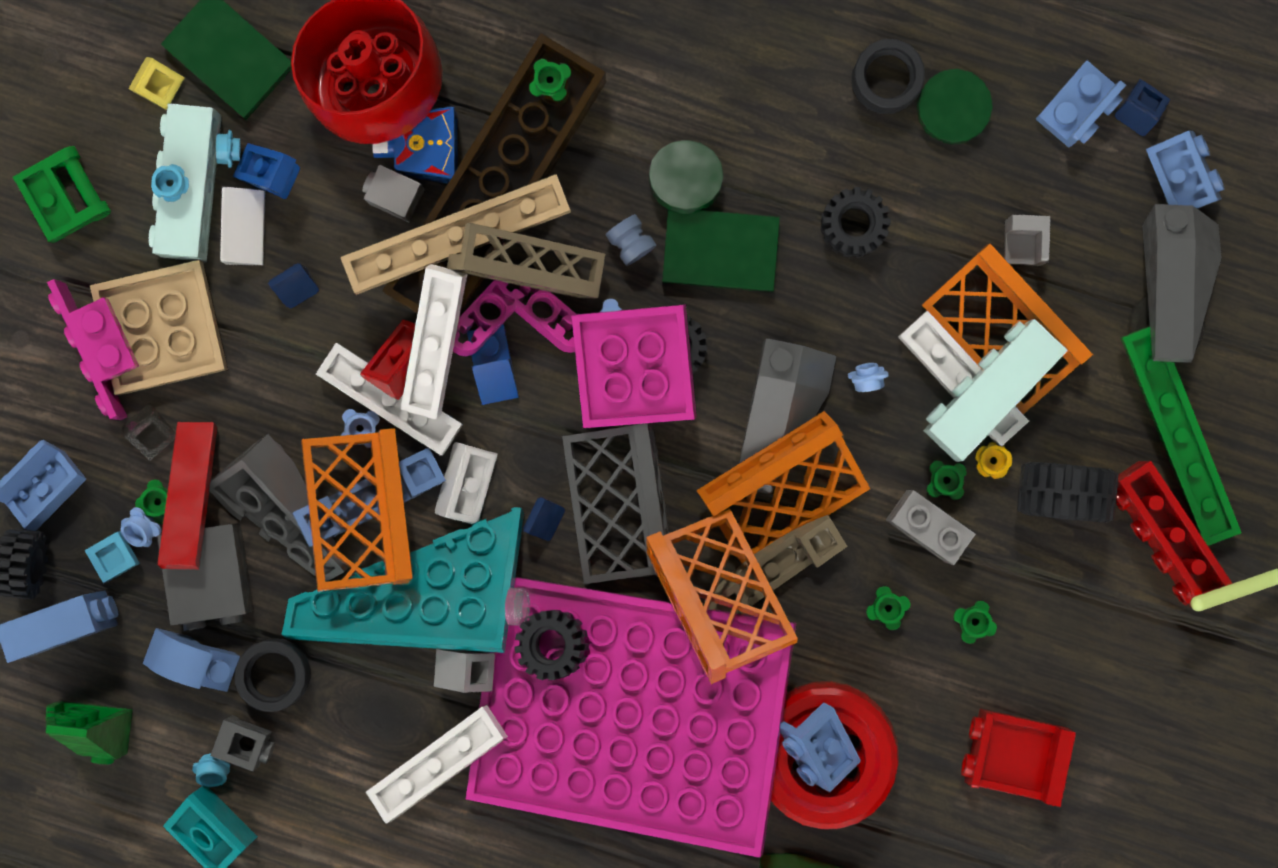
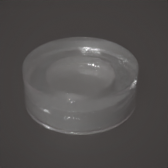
M511 587L507 592L505 601L506 622L510 626H520L528 620L530 597L526 588Z

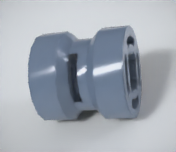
M636 214L626 218L605 234L611 245H615L619 249L622 248L620 258L626 266L638 261L657 246L651 236L642 235V223Z

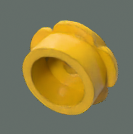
M990 442L988 446L980 447L975 456L976 461H978L976 468L984 477L1002 478L1007 474V470L1012 465L1011 453L1005 449L1004 445L998 446L996 442ZM992 457H995L997 459V462L995 464H991L990 459Z

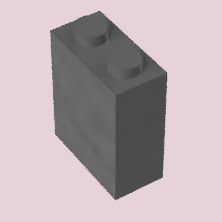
M241 523L204 528L199 570L162 569L170 626L183 624V631L206 627L205 620L220 618L221 625L238 623L243 621V614L254 611ZM157 535L159 550L162 535Z

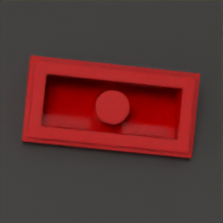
M404 319L360 373L362 378L397 400L404 393L416 325Z

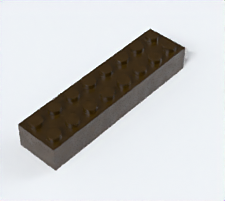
M540 33L423 225L548 178L606 84V72ZM545 59L547 62L569 66L571 76L566 79L565 90L567 94L563 100L554 101L550 96L541 95L535 97L531 94L529 85L534 81V64L536 61ZM548 77L546 81L547 83L551 84L553 83L554 79L552 77ZM500 239L499 241L503 244L507 240ZM490 243L474 249L473 255L484 258L495 249ZM448 260L435 265L447 268ZM425 269L388 282L382 292L418 314ZM467 274L460 316L468 309L486 278Z

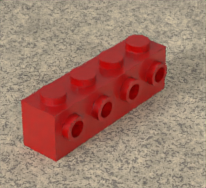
M1138 461L1118 475L1116 506L1122 511L1126 509L1134 521L1130 524L1133 532L1142 542H1148L1154 551V554L1151 555L1153 562L1163 574L1168 572L1176 584L1172 587L1173 592L1185 606L1189 604L1191 607L1190 602L1193 597L1233 584L1152 461Z

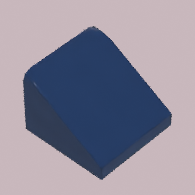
M1139 79L1117 110L1115 118L1139 135L1145 136L1159 121L1171 99Z
M298 263L272 278L268 283L274 293L289 309L294 308L319 292V287L308 269Z
M544 497L537 498L523 527L524 532L550 541L565 513L564 507Z

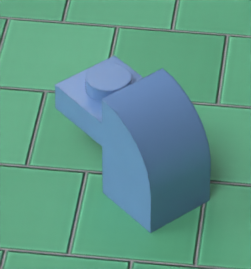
M156 628L143 664L156 674L177 683L197 689L203 686L227 692L240 656L231 651L202 645L190 636Z

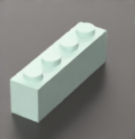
M168 104L167 114H163L161 117L160 132L164 137L163 151L158 152L156 167L158 169L161 166L177 165L184 170V176L189 179L188 191L185 194L182 193L181 198L175 202H167L163 197L159 198L153 193V209L157 210L156 223L149 230V245L153 247L152 253L162 258L207 262L217 165L216 136L220 134L222 116L214 108ZM168 180L167 185L169 187L173 185V180Z
M1035 319L1025 324L1018 321L1004 336L1008 342L998 352L993 348L981 359L978 365L982 369L973 379L966 376L952 390L956 397L946 407L942 403L939 404L926 418L930 424L923 431L956 462L964 461L1068 351Z

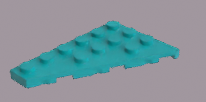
M511 508L512 512L490 521L484 519L474 523L468 529H459L432 540L433 544L411 552L412 579L408 584H384L317 592L316 589L313 592H304L289 598L282 635L286 639L505 653L524 511L522 508ZM384 561L362 569L370 577L386 575ZM356 572V575L349 577V579L362 578Z

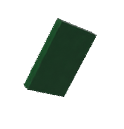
M200 0L161 43L167 51L245 120L251 116L292 70L291 60L223 0Z
M668 210L662 283L773 292L780 217L696 210L695 213L682 214Z

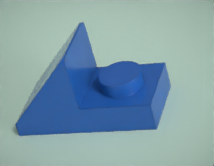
M247 143L233 177L286 199L299 173L300 166L295 163L296 159L284 153Z
M502 324L476 353L471 355L474 365L472 366V371L482 405L519 398L505 327ZM475 330L467 332L468 341L472 344L471 339Z

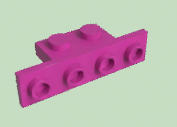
M55 279L48 281L47 284L52 292L48 294L49 301L55 312L62 314L67 325L64 328L65 336L73 348L77 347L83 361L79 365L83 375L89 382L93 381L98 392V395L95 396L98 408L103 415H108L110 419L123 420L127 418L118 395L114 394L111 379L139 367V364L109 299L103 297L78 309L66 283Z

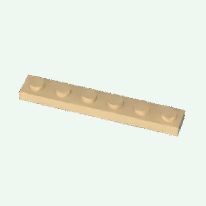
M556 174L342 256L341 260L352 289L357 295L425 269L430 264L435 265L449 259V254H461L466 223H474L518 233L571 213ZM476 234L474 249L490 244L487 236Z

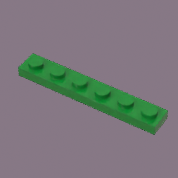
M1150 326L1120 337L1199 534L1207 546L1241 534L1242 532L1174 362L1153 361Z

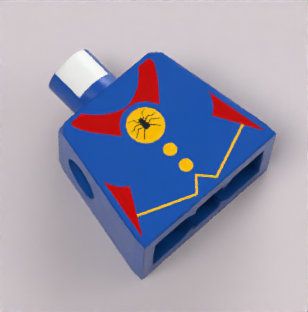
M445 107L430 110L427 116L409 132L396 139L372 144L374 158H394L395 171L403 176L448 184L458 168V114L455 108Z

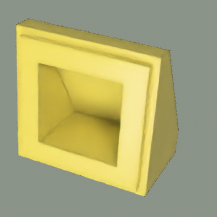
M146 57L129 90L167 110L168 104L172 102L185 77L155 59Z

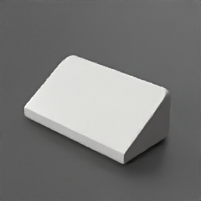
M233 187L222 188L220 253L222 263L226 265H264L265 191Z
M455 442L444 476L446 481L442 483L437 500L435 514L470 524L479 522L498 454Z

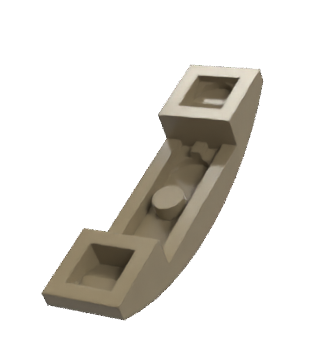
M826 515L787 533L754 555L772 590H775L810 564L818 568L848 546L831 518ZM745 561L732 573L745 577L749 567L747 562ZM751 574L750 579L756 581L753 574ZM724 579L717 586L715 594L735 601L741 585ZM746 587L740 603L752 606L761 600L764 595L758 590ZM712 601L709 609L726 612H731L732 608ZM737 610L738 614L749 615Z

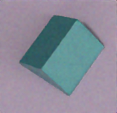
M201 786L190 794L163 825L204 868H227L258 837L207 786Z

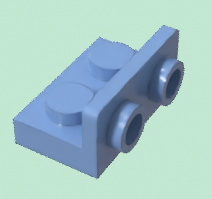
M1086 61L1037 116L1036 120L1067 147H1071L1078 140L1084 144L1099 128L1094 123L1103 112L1107 116L1111 114L1123 100L1119 93L1126 84L1121 80L1114 84L1089 61Z
M1187 131L1146 149L1169 205H1193L1198 209L1222 199L1219 192L1225 190L1217 169L1210 171L1205 157L1210 155V151L1202 134L1196 137L1194 131Z
M824 702L797 728L784 721L781 723L780 732L784 738L782 745L787 753L796 760L799 766L796 769L799 776L810 786L816 784L830 792L861 762L835 709Z

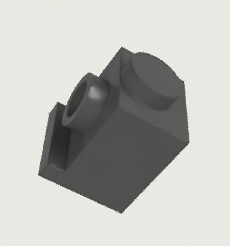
M231 715L223 720L210 756L254 771L260 767L261 762L267 764L271 758L275 747V742L269 741L272 731ZM245 736L254 740L253 749L244 747L243 738Z

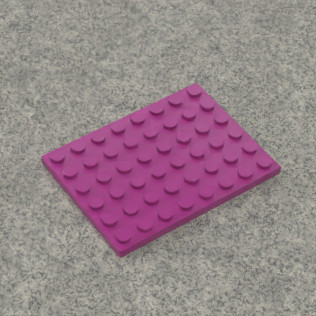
M515 577L505 653L490 652L495 653L492 691L481 692L479 706L480 709L482 706L488 705L508 737L471 764L466 800L761 857L764 850L781 733L780 726L783 720L793 645L727 672L725 679L711 684L671 602ZM708 609L707 611L711 620L725 625L731 613ZM561 610V612H569L573 614V619H579L583 623L580 628L587 631L588 636L584 637L585 643H589V650L584 652L587 658L585 662L579 664L580 669L571 673L570 676L556 680H540L536 678L537 675L535 674L529 675L525 671L528 667L526 665L521 666L518 662V659L522 657L520 653H515V646H519V640H515L516 633L522 632L520 625L530 620L529 616L541 611ZM736 613L731 627L752 634L758 617ZM763 620L757 636L773 641L785 635L778 624ZM790 622V624H791V626H792V628H793V630H794V632H795V630H796V623ZM547 630L539 640V648L546 658L556 660L565 650V641L559 632ZM716 630L719 638L721 639L723 632ZM728 635L724 648L731 659L745 653L749 642ZM754 644L752 649H755L760 645Z

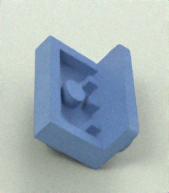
M41 440L0 480V502L8 506L24 529L36 531L79 488L86 478L65 451L45 440Z

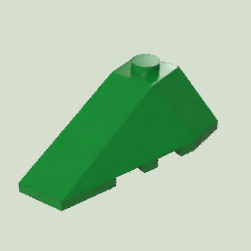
M57 701L46 706V734L76 754L91 757L92 763L113 764L114 759L117 760L128 753L133 709Z

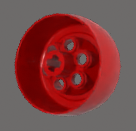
M332 0L326 3L309 17L299 31L291 58L294 82L309 111L335 135L344 140L360 144L382 143L396 139L412 130L430 112L436 103L442 86L443 69L438 48L421 18L401 0ZM393 63L399 65L396 71L387 72L389 65ZM352 82V88L344 92V84ZM372 85H380L377 92L373 94L368 93V89Z
M811 682L795 687L786 693L782 722L784 721L797 728L824 702L835 709L847 735L854 734L859 737L860 743L855 750L861 762L857 765L858 771L855 776H846L830 792L819 788L816 784L810 786L794 770L793 762L795 759L784 749L782 745L784 738L780 733L771 802L787 817L802 825L818 829H840L859 823L873 814L886 800L897 775L899 765L898 740L893 725L883 709L866 693L850 685L838 682Z

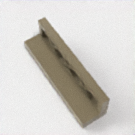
M466 223L461 254H449L447 269L577 298H598L605 254L483 225ZM476 234L487 236L495 249L484 258L473 255ZM498 239H503L507 241L501 244ZM514 243H520L528 255V258L519 265H514L505 251ZM533 247H538L540 249L535 252ZM549 250L555 252L562 264L552 273L546 271L539 259ZM566 254L573 256L570 259H568ZM499 256L501 261H496L493 259ZM581 258L592 260L589 281L580 279L572 266ZM533 264L536 269L528 268V266ZM566 271L568 276H564L561 274Z

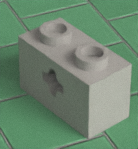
M906 490L886 519L888 523L939 559L951 565H955L976 535L914 490Z

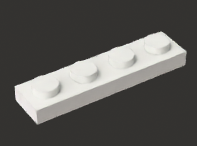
M430 264L425 269L401 410L435 420L441 415L467 278L465 273Z
M928 311L922 314L898 336L953 398L956 396L952 393V390L966 376L973 379L981 370ZM1015 406L988 436L998 446H1003L1029 420Z
M335 343L316 375L443 456L463 424L443 411L435 420L401 410L403 395L399 400L394 399L362 378L360 373L368 363L340 344Z
M488 705L482 706L370 788L366 793L386 824L392 822L508 736Z

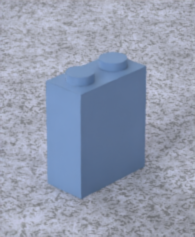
M106 590L84 594L0 624V643L7 663L34 656L118 625L115 619L118 617V609L114 599L111 596H107Z

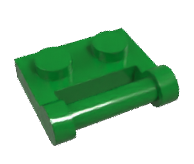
M75 146L61 149L13 176L15 183L48 242L53 244L84 226L105 218L111 213L106 201L100 200L79 162L81 156ZM62 167L67 169L87 205V208L80 212L77 211L56 173V170Z

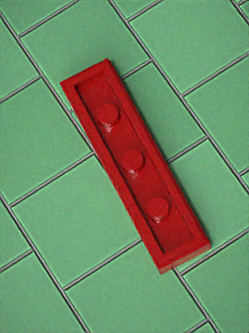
M177 422L157 564L161 569L199 570L218 429L214 422Z

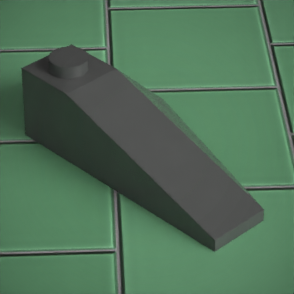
M1155 204L1142 225L1153 361L1191 362L1194 358L1222 258L1219 224L1193 205Z
M767 338L763 341L739 464L817 415L830 391L836 361L835 355L806 346ZM764 485L757 492L771 494L775 486Z
M267 434L211 479L209 491L229 513L240 521L244 517L248 518L261 528L260 536L268 542L271 538L279 541L287 547V553L291 559L316 576L313 546H308L292 514L308 505L306 485L292 459L285 453L282 446ZM333 537L325 540L333 547L336 545ZM322 546V555L324 559L329 553V551ZM334 555L324 565L325 582L342 574L348 568L347 565Z

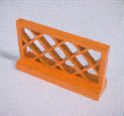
M987 244L922 304L977 365L982 358L973 349H984V357L988 353V349L1000 350L1004 346L989 345L990 323L1012 324L1013 327L1018 321L1025 324L1035 319L1068 350L1062 356L1068 364L1056 374L1046 373L1042 378L1051 379L1041 388L1040 379L1035 385V393L1024 403L1019 401L1016 405L1022 414H1025L1077 366L1082 365L1093 355L991 244ZM976 265L987 275V292L965 291V276ZM960 281V291H949ZM992 282L1002 291V293L991 292ZM943 295H960L959 317H943L932 305ZM964 295L986 296L985 318H963ZM991 296L1007 297L1013 303L1012 319H990ZM1017 309L1028 320H1017ZM947 321L958 322V333ZM963 322L985 323L984 345L968 344L962 338Z
M823 411L696 491L713 517L732 505L744 506L738 525L743 534L747 532L760 535L757 546L751 549L753 554H756L787 533L811 521L830 515L870 490V487L843 440V434L838 425ZM835 442L839 450L834 464L818 461L822 449ZM844 460L848 466H842ZM796 465L808 466L802 484L786 481L790 469ZM816 468L831 471L826 488L811 485ZM840 472L854 476L857 484L845 491L835 490ZM764 485L776 486L771 503L754 501L757 490ZM784 488L800 491L795 508L779 505ZM808 492L824 495L820 507L813 511L803 509ZM752 508L768 511L763 527L747 525ZM776 512L792 515L789 526L781 531L771 529ZM724 523L719 525V528L729 543L732 533L727 524ZM735 541L733 547L739 548ZM737 557L741 564H743L746 561L742 558Z
M395 428L379 430L378 433L302 439L317 592L384 584H408L412 579V569ZM370 443L372 459L364 468L346 455L354 444ZM347 445L346 448H345L343 451H341L340 449H338V448L336 447V446ZM327 447L338 457L326 471H323L312 462L311 448ZM341 460L359 473L347 489L329 475ZM372 465L374 470V477L367 472ZM313 471L321 476L316 483L314 482ZM362 477L366 478L376 487V496L368 506L350 492ZM324 480L342 493L330 509L316 499V490ZM345 497L364 510L351 526L333 513ZM376 502L378 504L379 514H377L374 510L371 509ZM318 509L325 514L320 521L318 519ZM366 514H369L380 523L381 533L372 543L355 530V527ZM328 518H331L346 530L334 547L320 537V527ZM350 534L368 548L355 564L337 550ZM380 539H382L383 552L375 546ZM322 546L329 551V553L324 559L322 555ZM372 551L384 560L386 575L370 577L358 566ZM332 555L351 568L342 580L325 582L324 565ZM354 572H356L359 576L362 577L356 579H349V577Z
M730 509L664 536L660 531L646 537L647 555L711 684L725 679L727 672L797 643L798 638ZM726 523L732 533L728 545L709 539L708 536L711 529ZM686 539L699 545L694 558L691 559L677 554L673 544ZM735 541L739 548L733 547ZM704 546L724 552L719 568L699 562ZM730 555L746 560L749 567L745 577L724 570ZM683 565L690 567L688 572H686ZM695 569L715 576L709 592L693 586L691 578ZM751 574H753L756 581L750 579ZM720 578L741 585L735 601L715 594ZM746 587L763 593L765 602L762 610L740 603ZM700 598L706 599L704 606ZM711 601L732 608L726 625L709 618L707 611ZM768 606H770V608H771L773 614H772V613H769V612H766L767 609H768ZM737 610L758 617L752 634L731 627ZM763 620L778 624L785 636L771 641L757 635ZM716 630L723 632L721 639L719 638ZM731 635L748 641L749 644L746 652L730 659L724 648L727 636ZM754 644L760 645L759 647L752 649Z

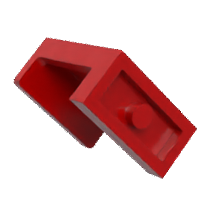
M980 708L978 717L974 716L971 720L969 738L973 739L970 754L966 753L964 755L961 775L965 776L964 782L972 788H988L1038 799L1047 805L1061 807L1076 732L1067 727Z

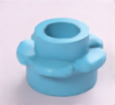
M228 130V134H217L216 161L217 164H228V168H231L233 161H240L241 144L240 138H233L232 131Z
M177 165L161 166L153 173L151 188L157 197H163L167 202H175L181 198L182 193L185 194L188 191L189 179L184 176V170ZM168 180H173L174 182L171 187L167 185Z
M206 754L201 757L199 763L193 764L192 771L196 774V782L207 787L224 784L227 780V774L230 772V764L210 756L211 754Z

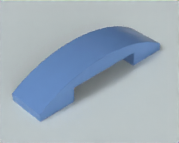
M430 448L399 461L404 503L446 481ZM365 479L358 482L350 492L368 506L376 496V487ZM338 492L318 501L330 509L342 493ZM345 497L333 513L351 526L364 510ZM376 502L371 509L374 510L377 514H379L378 504ZM307 505L292 514L308 546L311 547L312 536ZM318 509V519L320 521L325 514ZM366 514L358 525L372 519V517ZM328 518L320 527V537L327 540L346 530L331 518Z

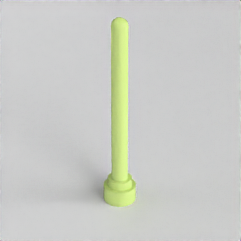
M1278 568L1195 596L1190 602L1191 607L1195 611H1203L1278 585Z

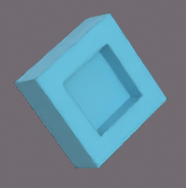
M121 531L112 534L85 550L103 583L111 581L140 564L129 543L123 538Z

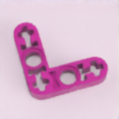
M494 280L459 317L453 352L460 356L473 355L515 311L563 352L572 353L575 352L574 338L572 337L568 341L563 336L566 332L565 330L569 331L573 328L571 315L576 313L549 291L520 285L519 290L514 289L510 292L507 289V282ZM530 291L534 292L527 304L524 305L522 301L525 295L528 296ZM539 301L546 302L552 309V315L545 319L539 318L533 313L532 305ZM484 303H493L499 308L500 316L497 319L488 320L481 315L480 306ZM558 315H561L563 318L560 325L557 323L555 329H552L550 326L554 324ZM475 322L479 327L475 330L471 339L473 344L469 341L463 344L458 341L460 336L458 331L463 334L467 333Z

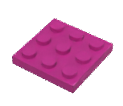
M686 304L571 315L583 428L694 420L697 418Z

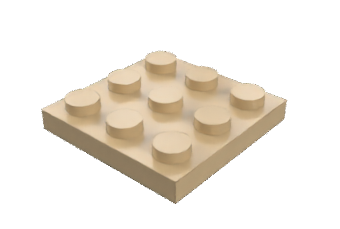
M196 260L90 285L93 302L103 297L109 299L139 364V367L111 379L115 395L128 394L228 370L203 261Z

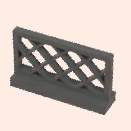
M643 423L562 436L584 584L657 575L648 555V567L634 569L622 560L634 543L646 551L647 554V536L660 531L663 536L670 533L654 423ZM629 434L631 450L624 460L621 461L606 448L615 436ZM607 437L602 445L594 440ZM587 441L598 449L587 466L575 459L574 442ZM602 454H605L619 465L608 482L591 471ZM631 458L634 470L627 465ZM576 466L583 471L579 477ZM623 469L633 475L636 480V488L629 498L612 486ZM587 474L603 486V489L592 503L580 495L579 485ZM608 490L625 502L613 519L596 507ZM637 494L639 506L632 502L634 498L637 496ZM582 504H584L586 507H588V509H587V511L584 513V515H583ZM629 506L641 514L642 525L634 535L617 523ZM592 512L609 523L598 540L588 534L585 529V521ZM613 527L630 539L619 556L602 544ZM642 532L645 543L638 539ZM587 540L594 545L590 551ZM597 549H600L612 558L614 563L606 573L592 575L590 559ZM618 565H621L623 568L626 569L624 571L614 572Z

